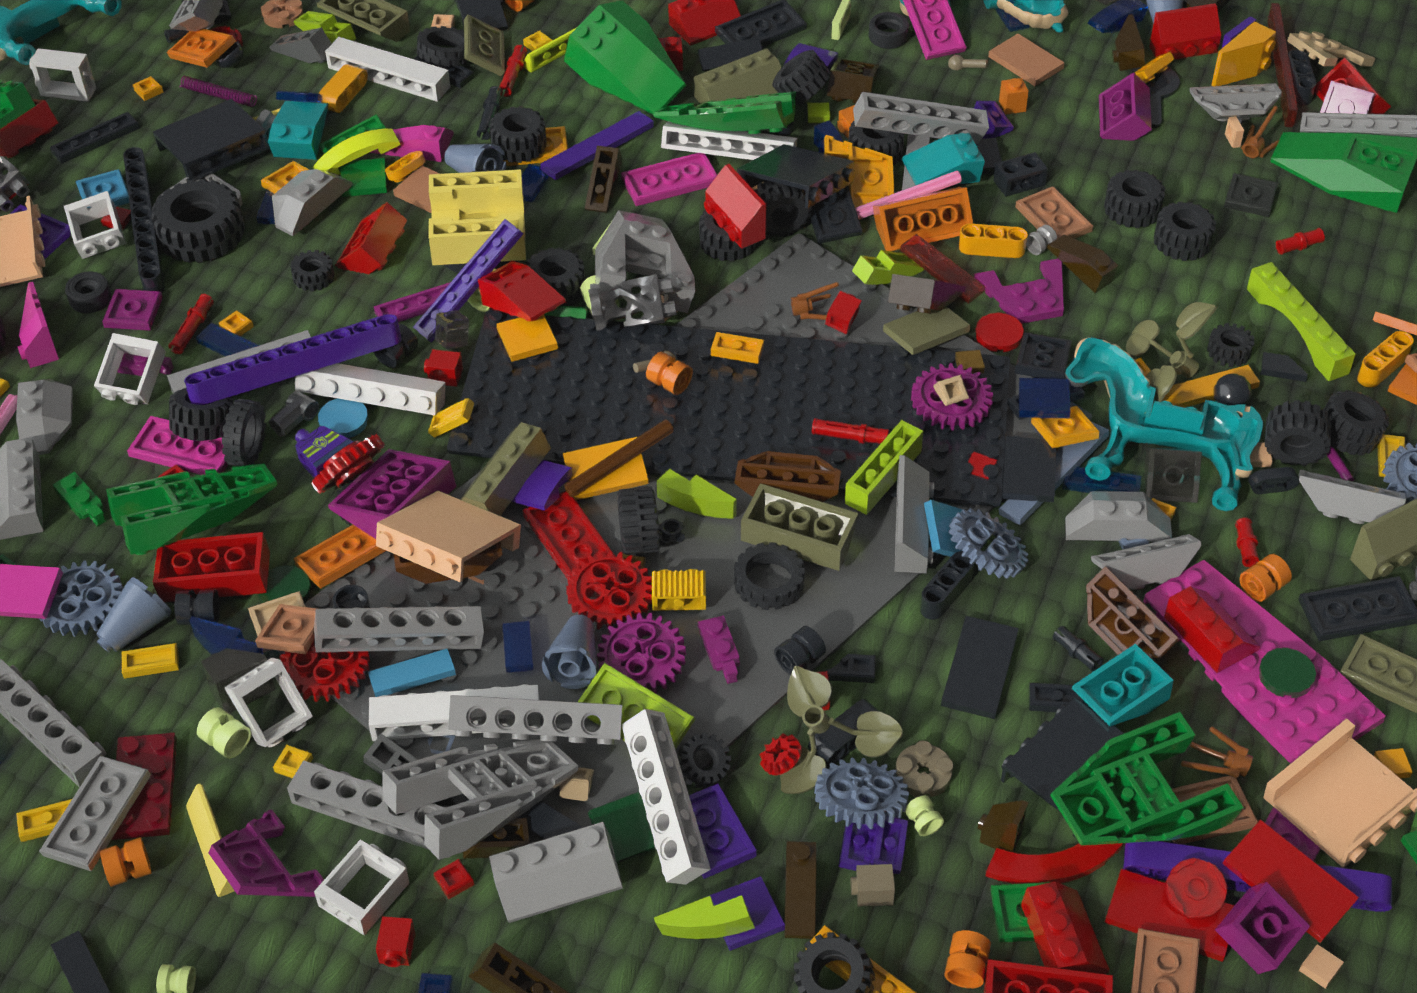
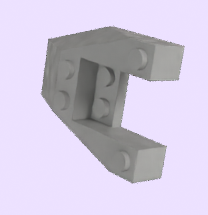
M618 210L595 250V284L600 285L601 291L610 292L621 288V282L625 281L626 271L647 276L657 274L658 278L671 279L673 293L664 294V302L674 301L676 311L688 313L695 293L694 275L669 227L663 219Z
M540 739L513 742V747L498 748L496 744L484 745V750L468 751L466 747H459L383 770V801L395 814H399L460 794H464L469 799V801L425 814L424 845L440 860L468 850L528 811L576 773L578 765L552 741H541Z

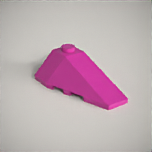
M428 125L393 129L401 145L382 155L403 157L414 151H422L425 160L442 162L453 137V130ZM378 148L375 149V150H373V151H371V152H369V153L380 154Z
M29 282L19 334L22 345L18 346L22 360L27 359L30 368L59 360L33 282Z

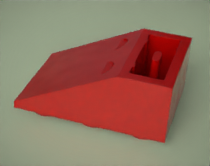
M511 261L478 279L482 304L484 306L508 313L511 316L523 318L526 321H536L540 316L554 311L559 305L566 302L565 298L533 269L515 261Z

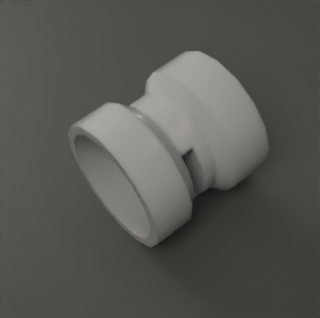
M1049 225L1039 227L1036 232L1028 234L1027 249L1033 255L1043 253L1048 244L1057 239L1056 232Z

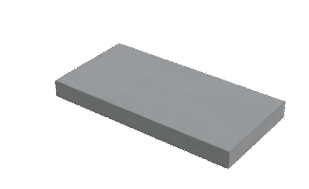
M100 756L39 850L42 856L92 871L101 857L100 850L108 846L150 778V772L141 767Z

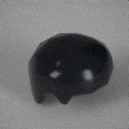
M238 41L235 42L214 61L215 64L221 68H233L238 65L244 53L241 44Z
M1235 373L1219 378L1213 388L1215 401L1227 406L1246 404L1247 406L1252 396L1251 384L1244 376Z

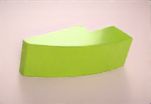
M308 11L294 20L295 25L302 31L322 27L331 44L338 37L351 41L356 40L351 24L337 22L333 14Z
M881 250L877 257L861 255L852 272L865 284L878 285L891 283L892 274L911 277L922 272L925 267L912 254Z
M669 469L657 480V498L670 505L704 516L728 519L736 517L737 499L698 475H695L689 481Z
M742 895L715 905L711 896L654 917L655 923L662 935L677 938H719L755 928Z

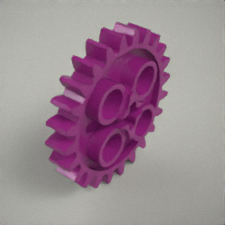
M952 363L949 364L948 368L940 364L938 370L931 366L930 373L922 371V377L917 376L916 383H913L911 394L912 407L917 408V415L923 414V421L931 419L932 426L941 423V429H944L946 425H950L951 430H954L955 425H959L964 430L966 423L974 427L975 421L981 423L983 416H988V410H991L993 398L991 385H986L987 378L980 379V372L972 374L971 367L966 371L963 370L962 364L958 368H954ZM961 375L969 399L945 406L935 391L934 385L939 381Z
M638 613L636 620L627 615L626 623L618 619V628L609 626L610 635L602 634L603 643L598 644L600 653L597 654L599 669L606 663L645 688L651 689L655 694H657V686L660 685L666 690V681L675 683V674H682L680 665L686 664L684 656L686 655V647L683 646L685 645L684 638L680 636L678 628L673 629L671 621L663 624L662 616H659L654 621L652 613H649L646 619H642L641 613ZM644 636H650L648 639H641ZM621 650H628L625 653H618ZM659 655H664V656H665V657L662 658V659H657V658H656V657L659 656ZM636 669L642 670L639 673H633V671Z

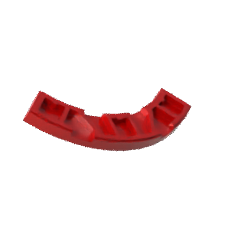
M1079 843L1066 850L1043 855L1018 854L996 848L986 871V877L1011 884L1057 882L1061 884L1079 879L1105 865L1106 861L1123 848L1125 843L1082 846Z

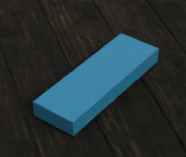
M447 648L369 671L368 675L375 697L447 678L456 675Z

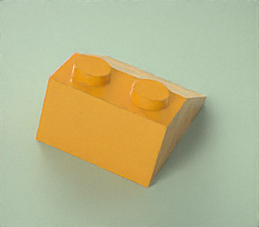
M1254 21L1225 45L1218 53L1211 86H1222L1255 77L1263 70H1267L1272 61L1270 58L1271 52L1276 44V41H1274L1276 31Z

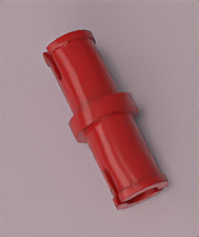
M1321 228L1305 233L1297 232L1292 237L1277 240L1276 249L1280 255L1297 249L1301 251L1306 249L1307 246L1323 242L1325 235Z
M1240 518L1235 523L1238 535L1236 544L1241 551L1242 564L1245 567H1252L1259 562L1256 549L1258 540L1253 533L1252 521L1249 518Z

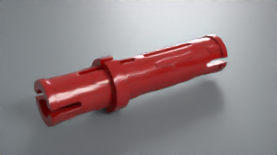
M522 45L514 47L513 54L507 61L508 67L499 86L502 91L505 89L504 97L511 95L518 73L524 66L523 60L527 54V49L524 47L522 52H520Z
M201 294L195 306L189 309L186 320L168 345L173 353L182 354L198 326L204 323L208 310L214 304L213 299L210 301L211 296Z
M814 418L812 424V434L852 439L862 444L865 442L881 444L889 435V429L868 427L867 424L852 425Z

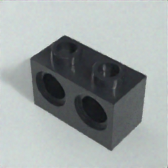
M1036 152L995 163L993 181L1004 196L1007 197L1045 186L1048 168Z

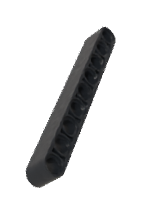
M132 147L125 150L123 158L139 276L144 291L163 293L165 284L159 243L151 217L153 200L148 167L143 150L138 147Z

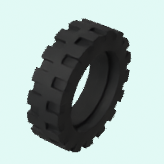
M434 26L431 29H423V32L420 31L417 36V55L421 59H425V62H432L437 66L444 65L445 67H450V65L459 66V64H466L468 60L464 59V31L461 29L456 30L454 27L446 28V26H441V28ZM435 45H451L455 48H443Z
M239 399L235 400L234 405L230 406V412L225 418L226 425L223 426L224 437H222V453L225 455L224 460L227 464L246 466L254 465V461H257L258 454L263 447L262 441H264V430L266 429V423H264L266 415L263 412L264 407L260 402Z
M769 542V545L759 543L754 548L750 546L744 554L741 553L738 556V562L734 564L736 593L740 594V598L744 602L748 601L750 606L754 608L759 606L762 607V610H769V608L781 609L783 605H791L794 599L797 600L800 597L801 590L803 591L805 577L803 561L801 558L798 559V554L794 550H788V547L785 545L778 546L776 543ZM775 564L785 568L790 573L791 578L786 584L778 588L768 589L753 584L748 579L747 574L759 565Z

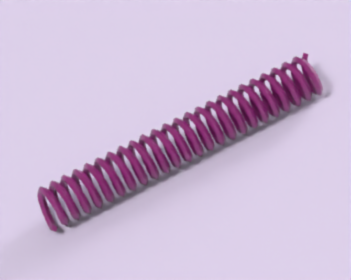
M185 75L181 78L180 87L212 95L224 100L232 99L236 103L253 107L257 102V96L255 95V102L252 105L254 95L250 93H244L221 85L218 86V84L215 85L214 83L212 84L189 76L186 77Z

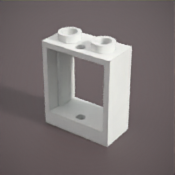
M37 49L30 59V69L33 71L35 85L38 87L40 96L89 102L96 90V85L87 54ZM47 68L72 71L75 83L51 81Z
M108 191L64 206L74 245L82 259L126 244L116 206ZM110 215L114 228L84 239L82 238L79 225Z
M113 333L94 387L101 393L103 398L114 401L118 398L132 405H138V403L148 404L166 351L157 341ZM124 353L148 357L137 391L112 386Z
M270 658L225 687L226 692L244 723L251 730V735L258 745L273 747L283 740L282 736L290 731L295 732L302 729L307 724L306 721L313 717L279 659ZM275 677L295 712L262 732L242 697Z
M359 840L314 891L318 906L365 935L409 884L407 867L401 860L397 858L391 859L386 856L375 844L368 845L364 841ZM367 864L391 880L364 910L339 893L362 866Z

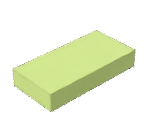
M842 0L832 21L831 39H840L850 18L851 0Z

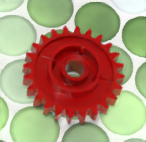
M377 434L366 438L363 442L358 440L352 442L325 462L323 465L324 470L320 471V474L312 480L311 484L318 493H324L334 486L341 487L344 483H349L348 481L355 479L373 464V458L381 452L385 443Z

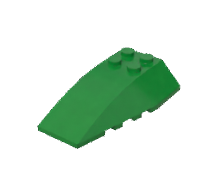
M623 0L598 5L569 36L564 62L590 86L602 89L605 93L615 95L620 100L630 102L635 107L650 114L667 106L686 86V83L664 50L650 24Z
M796 91L746 96V98L742 99L728 98L721 101H705L697 106L694 103L665 106L653 112V115L665 121L698 129L748 131V134L761 133V130L769 129L770 132L783 131V128H787L788 124L794 121Z

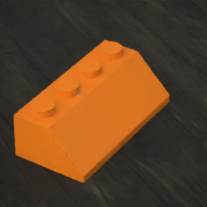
M956 187L872 206L876 228L886 251H894L960 236V230L963 225L973 224L967 187Z

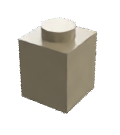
M892 864L857 865L856 877L850 878L851 895H857V906L893 905L895 887Z

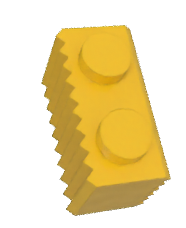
M668 569L658 572L654 570L652 572V610H706V572L696 569H688L686 571L675 570L674 572Z

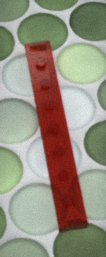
M1271 3L1268 26L1276 31L1274 39L1276 44L1272 51L1278 87L1282 91L1280 99L1285 127H1293L1298 109L1279 3Z

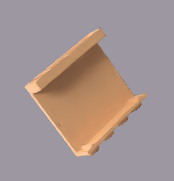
M30 196L26 197V211L0 216V287L43 277L42 267H45V260L41 251L44 250V245L41 237H39V234H42V227L38 220L41 217L38 204H33Z
M436 491L377 522L376 546L461 582L463 581L464 561L499 541L501 542V547L510 551L518 549L521 524L443 492Z
M1345 719L1271 779L1266 785L1263 797L1342 868L1351 861L1357 863L1365 855L1366 849L1371 844L1377 846L1387 835L1386 832L1390 828L1397 829L1400 827L1410 811L1417 812V788L1413 790L1352 739L1355 725L1348 719Z

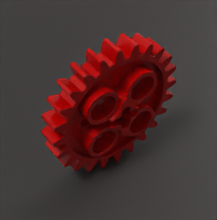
M612 551L608 552L607 557H603L602 553L598 552V559H594L589 555L587 564L579 561V569H572V576L568 577V586H566L568 604H571L572 613L578 612V615H584L590 618L592 622H597V629L599 630L603 624H607V628L609 626L612 627L613 624H617L618 619L622 622H627V615H630L632 619L633 617L637 619V614L647 613L648 604H652V576H648L647 568L641 569V561L632 563V555L623 559L622 552H619L617 557H613Z
M315 641L306 654L284 651L285 654L280 655V660L298 692L303 694L304 700L313 695L315 702H318L321 696H324L328 702L330 695L333 694L340 699V692L342 691L350 694V686L359 687L358 679H365V671H369L368 662H370L368 651L316 652Z

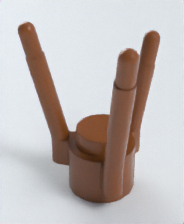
M1277 106L1273 107L1255 136H1252L1255 126L1252 125L1250 127L1245 143L1241 147L1247 157L1256 158L1259 156L1263 158L1267 152L1277 146L1279 140L1264 148L1265 141L1261 137L1277 111Z
M835 282L807 293L797 294L796 297H791L793 315H800L801 320H826L827 315L811 314L808 311L813 310L812 302L828 299L831 297V294L812 296L838 287L839 283Z
M1210 727V732L1235 751L1229 750L1225 755L1194 742L1190 743V747L1223 760V765L1228 768L1188 761L1181 762L1183 767L1227 774L1238 778L1239 775L1246 776L1253 756L1247 754L1249 749L1238 745L1216 728Z

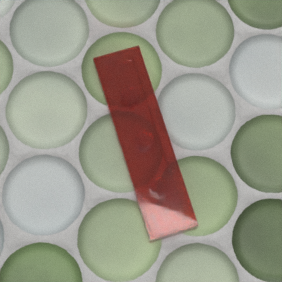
M915 234L901 245V252L937 280L967 286L966 292L959 297L968 304L984 293L985 286L918 234Z

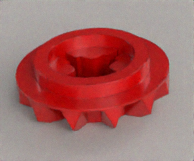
M784 733L779 738L773 737L769 745H764L766 751L759 754L762 759L760 765L770 775H781L788 772L796 765L801 756L802 747L799 740L792 734L787 736Z

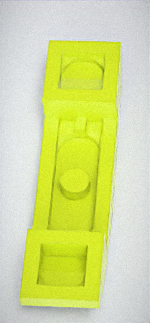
M393 129L367 131L334 146L316 162L313 169L339 175L341 173L338 167L377 148L380 154H383L401 144Z

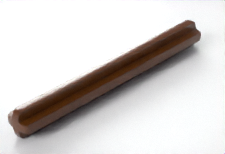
M663 420L564 485L566 492L571 497L576 496L673 433L672 424L668 420Z

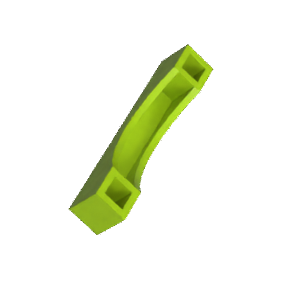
M1272 262L1252 268L1247 290L1259 304L1276 308L1294 324L1310 351L1315 367L1328 381H1332L1348 375L1355 357L1353 350Z

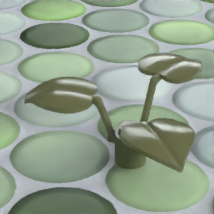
M1195 302L1188 305L1181 312L1176 322L1177 327L1180 328L1176 334L1184 349L1181 352L1176 351L1172 354L1154 341L1160 332V327L1153 320H1145L1139 323L1132 331V335L1129 336L1126 344V351L1131 356L1138 357L1144 354L1150 344H1152L1170 357L1171 366L1163 365L1161 369L1151 370L1146 376L1150 380L1149 386L1156 388L1153 405L1154 401L1162 402L1163 398L1172 388L1177 374L1190 378L1197 372L1199 363L1192 358L1194 354L1190 352L1185 340L1191 338L1201 329L1217 309L1215 305Z
M795 666L788 683L787 700L793 713L802 717L803 722L809 728L807 734L810 737L811 751L802 747L801 756L796 765L788 772L780 775L781 791L786 794H800L815 788L818 774H822V769L826 768L825 760L815 755L817 752L815 734L824 733L830 725L852 735H857L855 745L863 755L868 757H879L890 751L902 737V727L891 716L877 711H870L860 715L857 720L858 730L835 721L822 709L831 699L832 687L830 682L819 673Z

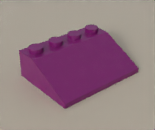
M388 449L328 504V507L331 511L376 539L377 522L436 491L448 495L456 487L451 463L446 460Z

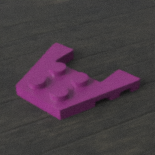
M1059 259L1040 262V270L1045 279L1002 286L994 270L974 274V283L977 286L981 285L990 298L994 297L1000 303L999 307L1006 314L1017 318L1021 324L1063 316L1062 262Z
M273 810L266 811L263 817L258 820H251L242 830H235L213 843L208 854L237 895L316 897L314 891L324 881L319 872L315 869L290 875L265 841L268 838L282 836L285 826Z

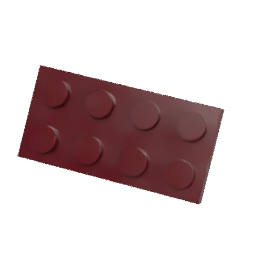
M175 733L118 738L116 760L147 769L151 776L111 840L170 835L177 745Z

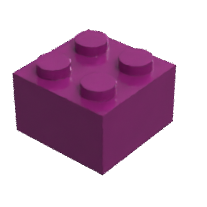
M1267 882L1249 888L1217 926L1215 931L1257 974L1276 969L1309 929L1310 925Z

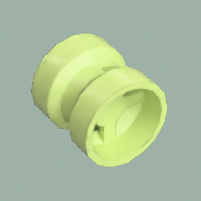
M926 795L913 799L907 804L905 811L908 818L915 822V829L920 836L933 834L944 823V819L938 811H934V804L929 796Z
M162 964L157 975V993H193L196 982L195 967L183 966L176 969L174 965Z

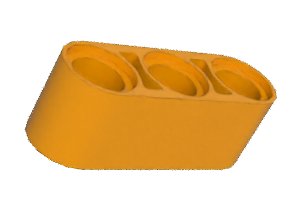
M349 64L343 65L320 90L317 96V103H327L328 110L340 113L365 86L368 79L367 70Z
M966 224L960 230L959 250L967 255L1020 258L1025 254L1028 234L1025 229L1020 227Z
M1396 331L1365 356L1357 376L1358 382L1365 387H1376L1400 367L1410 353L1414 342L1412 335L1405 331Z

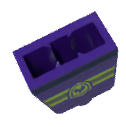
M320 426L311 433L306 429H301L295 436L298 459L314 479L320 474V471L324 470L323 465L326 461L353 442L325 426Z

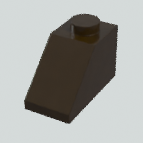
M1021 800L994 804L989 814L983 813L977 827L981 831L979 842L994 849L999 848L1008 852H1014L1023 834L1029 802Z
M516 818L464 851L463 859L489 858V856L530 844L527 818Z

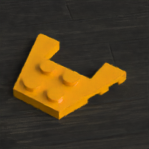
M825 135L824 154L854 161L855 177L853 183L849 184V192L855 208L894 194L892 156L868 148L864 150L852 146L850 142L844 141L843 143L834 140L832 136Z

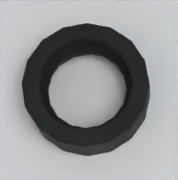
M895 12L876 14L870 19L869 39L875 46L880 48L892 49L900 47L907 41L909 23L903 15ZM891 28V29H895V30H897V31H896V32H883V31H881L880 29Z

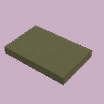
M467 15L464 19V59L502 76L505 72L504 32L471 15Z
M945 307L941 311L932 309L931 314L916 311L884 324L883 332L912 355H915L970 332V324Z
M1361 634L1340 673L1349 682L1417 713V659Z

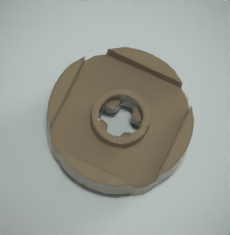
M919 741L916 745L904 749L898 756L895 769L897 771L896 777L903 776V783L908 785L907 792L910 795L919 797L920 794H930L929 797H934L943 793L950 785L953 763L940 748L931 745L927 741ZM919 767L929 768L930 773H918Z

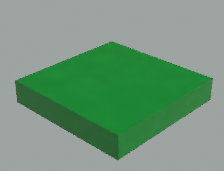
M385 158L356 160L340 166L341 177L352 182V186L342 194V197L387 193Z
M1050 882L991 885L990 890L999 943L1034 941V934L1029 928L1028 919L1024 915L1021 903L1027 887Z

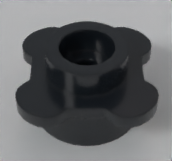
M673 518L660 523V542L664 544L676 541L679 543L685 540V534L682 532L684 524Z

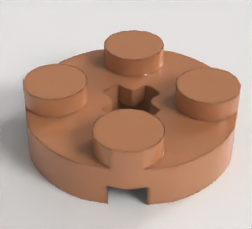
M269 0L261 7L264 22L268 26L283 28L282 25L289 24V27L295 25L294 20L303 15V5L301 0Z

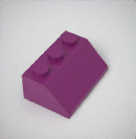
M1134 72L1099 94L1100 137L1102 139L1134 141L1152 130L1150 88Z

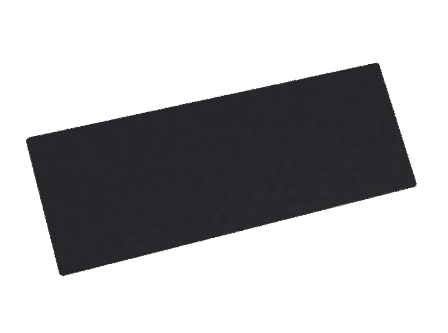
M488 310L484 316L460 400L471 399L474 402L473 410L468 422L452 429L447 445V451L450 454L492 458L509 434L522 422L542 429L551 447L543 460L565 465L563 453L639 437L663 420H668L673 426V433L641 453L646 473L664 474L671 469L684 477L698 475L705 479L735 481L739 460H746L759 453L771 451L820 457L833 468L841 471L839 491L846 492V483L880 444L872 442L862 444L852 439L812 434L814 418L852 425L867 424L868 427L889 429V434L903 420L923 430L922 451L914 459V462L929 471V482H934V496L929 498V500L998 507L1002 501L1010 359L1007 356L981 354L985 370L984 373L980 374V379L987 378L986 385H991V392H993L991 410H988L987 417L983 416L981 423L975 421L974 427L966 423L964 430L959 425H955V429L951 430L950 425H946L944 429H941V423L932 426L931 419L923 421V414L917 415V408L912 407L911 394L913 383H916V377H922V371L930 373L931 366L938 370L940 364L948 368L949 364L952 363L954 368H958L955 360L956 352L927 349L912 355L905 348L898 346L653 324L624 327V322L610 321L605 329L597 331L594 319L544 315L557 341L558 349L511 362L498 333L497 323L519 317L511 316L498 310ZM716 332L764 340L759 363L711 356V347ZM670 351L676 356V361H681L693 369V375L685 391L679 395H674L665 390L663 385L658 386L646 378V371L636 373L633 369V364L650 360L658 352ZM973 452L997 460L995 465L990 464L983 468L984 475L989 477V479L972 474L973 466L968 461ZM897 480L884 496L896 497Z

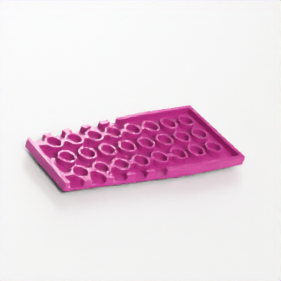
M1205 560L1183 571L1179 577L1171 578L1145 594L1143 602L1145 604L1149 603L1157 612L1156 616L1162 622H1166L1173 630V633L1179 638L1178 641L1182 640L1188 647V654L1194 661L1199 660L1206 668L1205 674L1211 681L1216 680L1222 686L1221 692L1231 704L1290 764L1345 719H1348L1355 725L1352 735L1354 740L1359 739L1384 722L1386 716L1324 657ZM1190 586L1207 591L1260 646V649L1216 673L1164 618L1169 597ZM1276 648H1290L1303 653L1311 660L1316 670L1313 687L1307 694L1298 698H1291V696L1287 695L1281 697L1273 694L1265 688L1259 678V666L1264 655Z

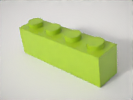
M901 420L846 483L845 504L867 515L896 482L899 456L903 455L914 461L922 451L923 430Z

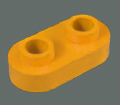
M414 151L388 166L385 172L389 180L400 182L406 179V175L423 166L426 160L422 151Z

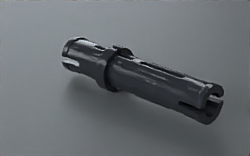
M497 86L490 87L488 97L483 103L484 111L477 130L478 138L481 137L483 132L482 140L490 138V121L501 107L500 99L503 91L499 88L497 94Z

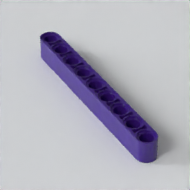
M393 314L382 315L190 374L184 379L190 403L196 405L208 404L394 346L402 340L397 316Z
M1161 841L1125 843L1123 870L1152 879L1166 880L1172 868L1183 860L1197 858L1216 865L1224 875L1227 890L1246 892L1251 888V886L1222 864L1224 859L1231 853L1229 851ZM1319 865L1359 897L1351 908L1375 912H1386L1392 909V878L1390 876Z

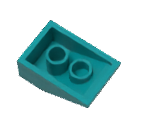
M285 101L272 123L268 143L273 156L317 160L328 104Z
M970 133L947 135L903 156L902 159L915 185L954 171H959L962 181L958 184L980 182L985 163Z
M1134 644L1074 684L1072 689L1109 726H1113L1150 713L1169 700L1174 680L1142 649Z

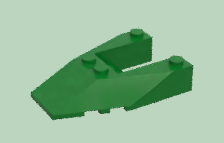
M265 464L232 467V471L223 473L216 472V469H206V474L190 476L188 471L108 488L106 491L111 517L116 526L120 525L123 527L126 546L130 554L144 555L153 549H158L231 521L277 486L276 479Z
M1181 712L1109 739L1096 754H1093L1082 767L1071 774L1050 795L1081 846L1166 841L1209 834L1232 824L1244 807L1228 783L1181 803L1157 768L1156 763L1185 752L1196 736Z

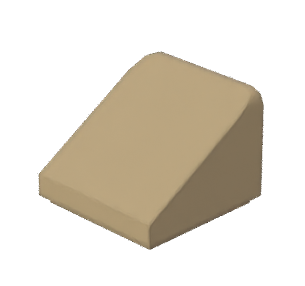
M961 375L939 381L934 385L935 391L945 406L969 399Z
M578 767L576 773L560 784V797L587 801L594 770Z

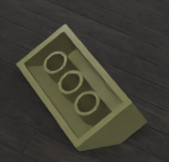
M321 0L317 3L318 8L395 42H398L410 32L408 12L384 0Z
M764 49L694 77V97L701 104L705 101H721L728 98L742 99L746 98V96L778 93L772 86L776 74L781 69L779 60L768 49Z
M521 422L509 434L460 500L501 516L551 449L542 429Z
M760 483L741 520V541L753 545L759 543L769 545V542L776 543L778 546L785 545L788 547V550H794L798 554V558L839 571L849 551L858 513Z
M1417 499L1361 527L1350 560L1371 581L1379 576L1385 577L1393 569L1399 566L1404 567L1417 558Z

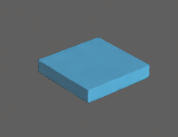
M120 169L76 181L82 200L108 191L115 206L129 203L128 190Z
M933 500L925 502L924 508L932 551L950 557L954 553L962 551L955 548L958 543L951 541L953 535L949 533L951 529L949 525L956 514L963 509Z

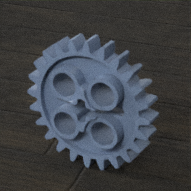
M1407 443L1405 448L1399 446L1397 451H1392L1382 471L1386 475L1383 482L1390 483L1386 489L1405 493V504L1417 499V444L1413 447L1410 443Z
M969 508L968 511L963 509L961 512H958L949 525L951 528L949 533L953 535L951 541L958 543L955 548L963 551L962 557L970 558V564H978L980 571L985 568L988 575L994 572L998 578L1003 575L1008 579L1010 576L1014 578L1017 574L1019 575L1026 566L1025 564L1028 562V559H1026L1028 553L1024 551L1026 546L1019 543L1021 538L1015 537L1013 535L1015 531L1008 530L1006 523H999L998 517L992 519L988 512L983 515L979 509L974 512ZM992 535H995L997 538L993 540L985 551H982L981 548Z
M83 561L79 567H77L75 562H72L71 569L61 566L63 574L46 619H40V621H43L46 628L51 627L53 633L60 630L62 636L71 631L73 637H76L80 630L83 631L84 635H87L88 628L91 627L93 630L98 631L97 625L104 622L123 590L119 576L115 574L114 569L108 570L106 564L99 567L97 561H94L90 566L87 565L86 561Z
M854 758L850 759V763H846L841 759L839 766L830 763L829 769L823 768L822 774H818L814 792L816 794L815 802H819L820 810L826 809L827 817L835 815V822L845 820L847 827L852 823H856L858 829H861L862 824H867L869 829H873L874 823L884 827L885 821L893 824L894 817L901 818L902 812L906 811L909 792H907L908 785L903 783V776L896 777V770L887 771L886 764L878 767L876 760L871 764H867L865 758H862L860 763H857Z

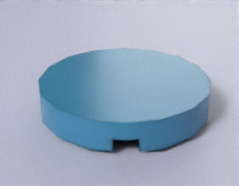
M337 398L326 403L318 414L319 426H325L346 438L360 434L367 426L368 412L361 402Z

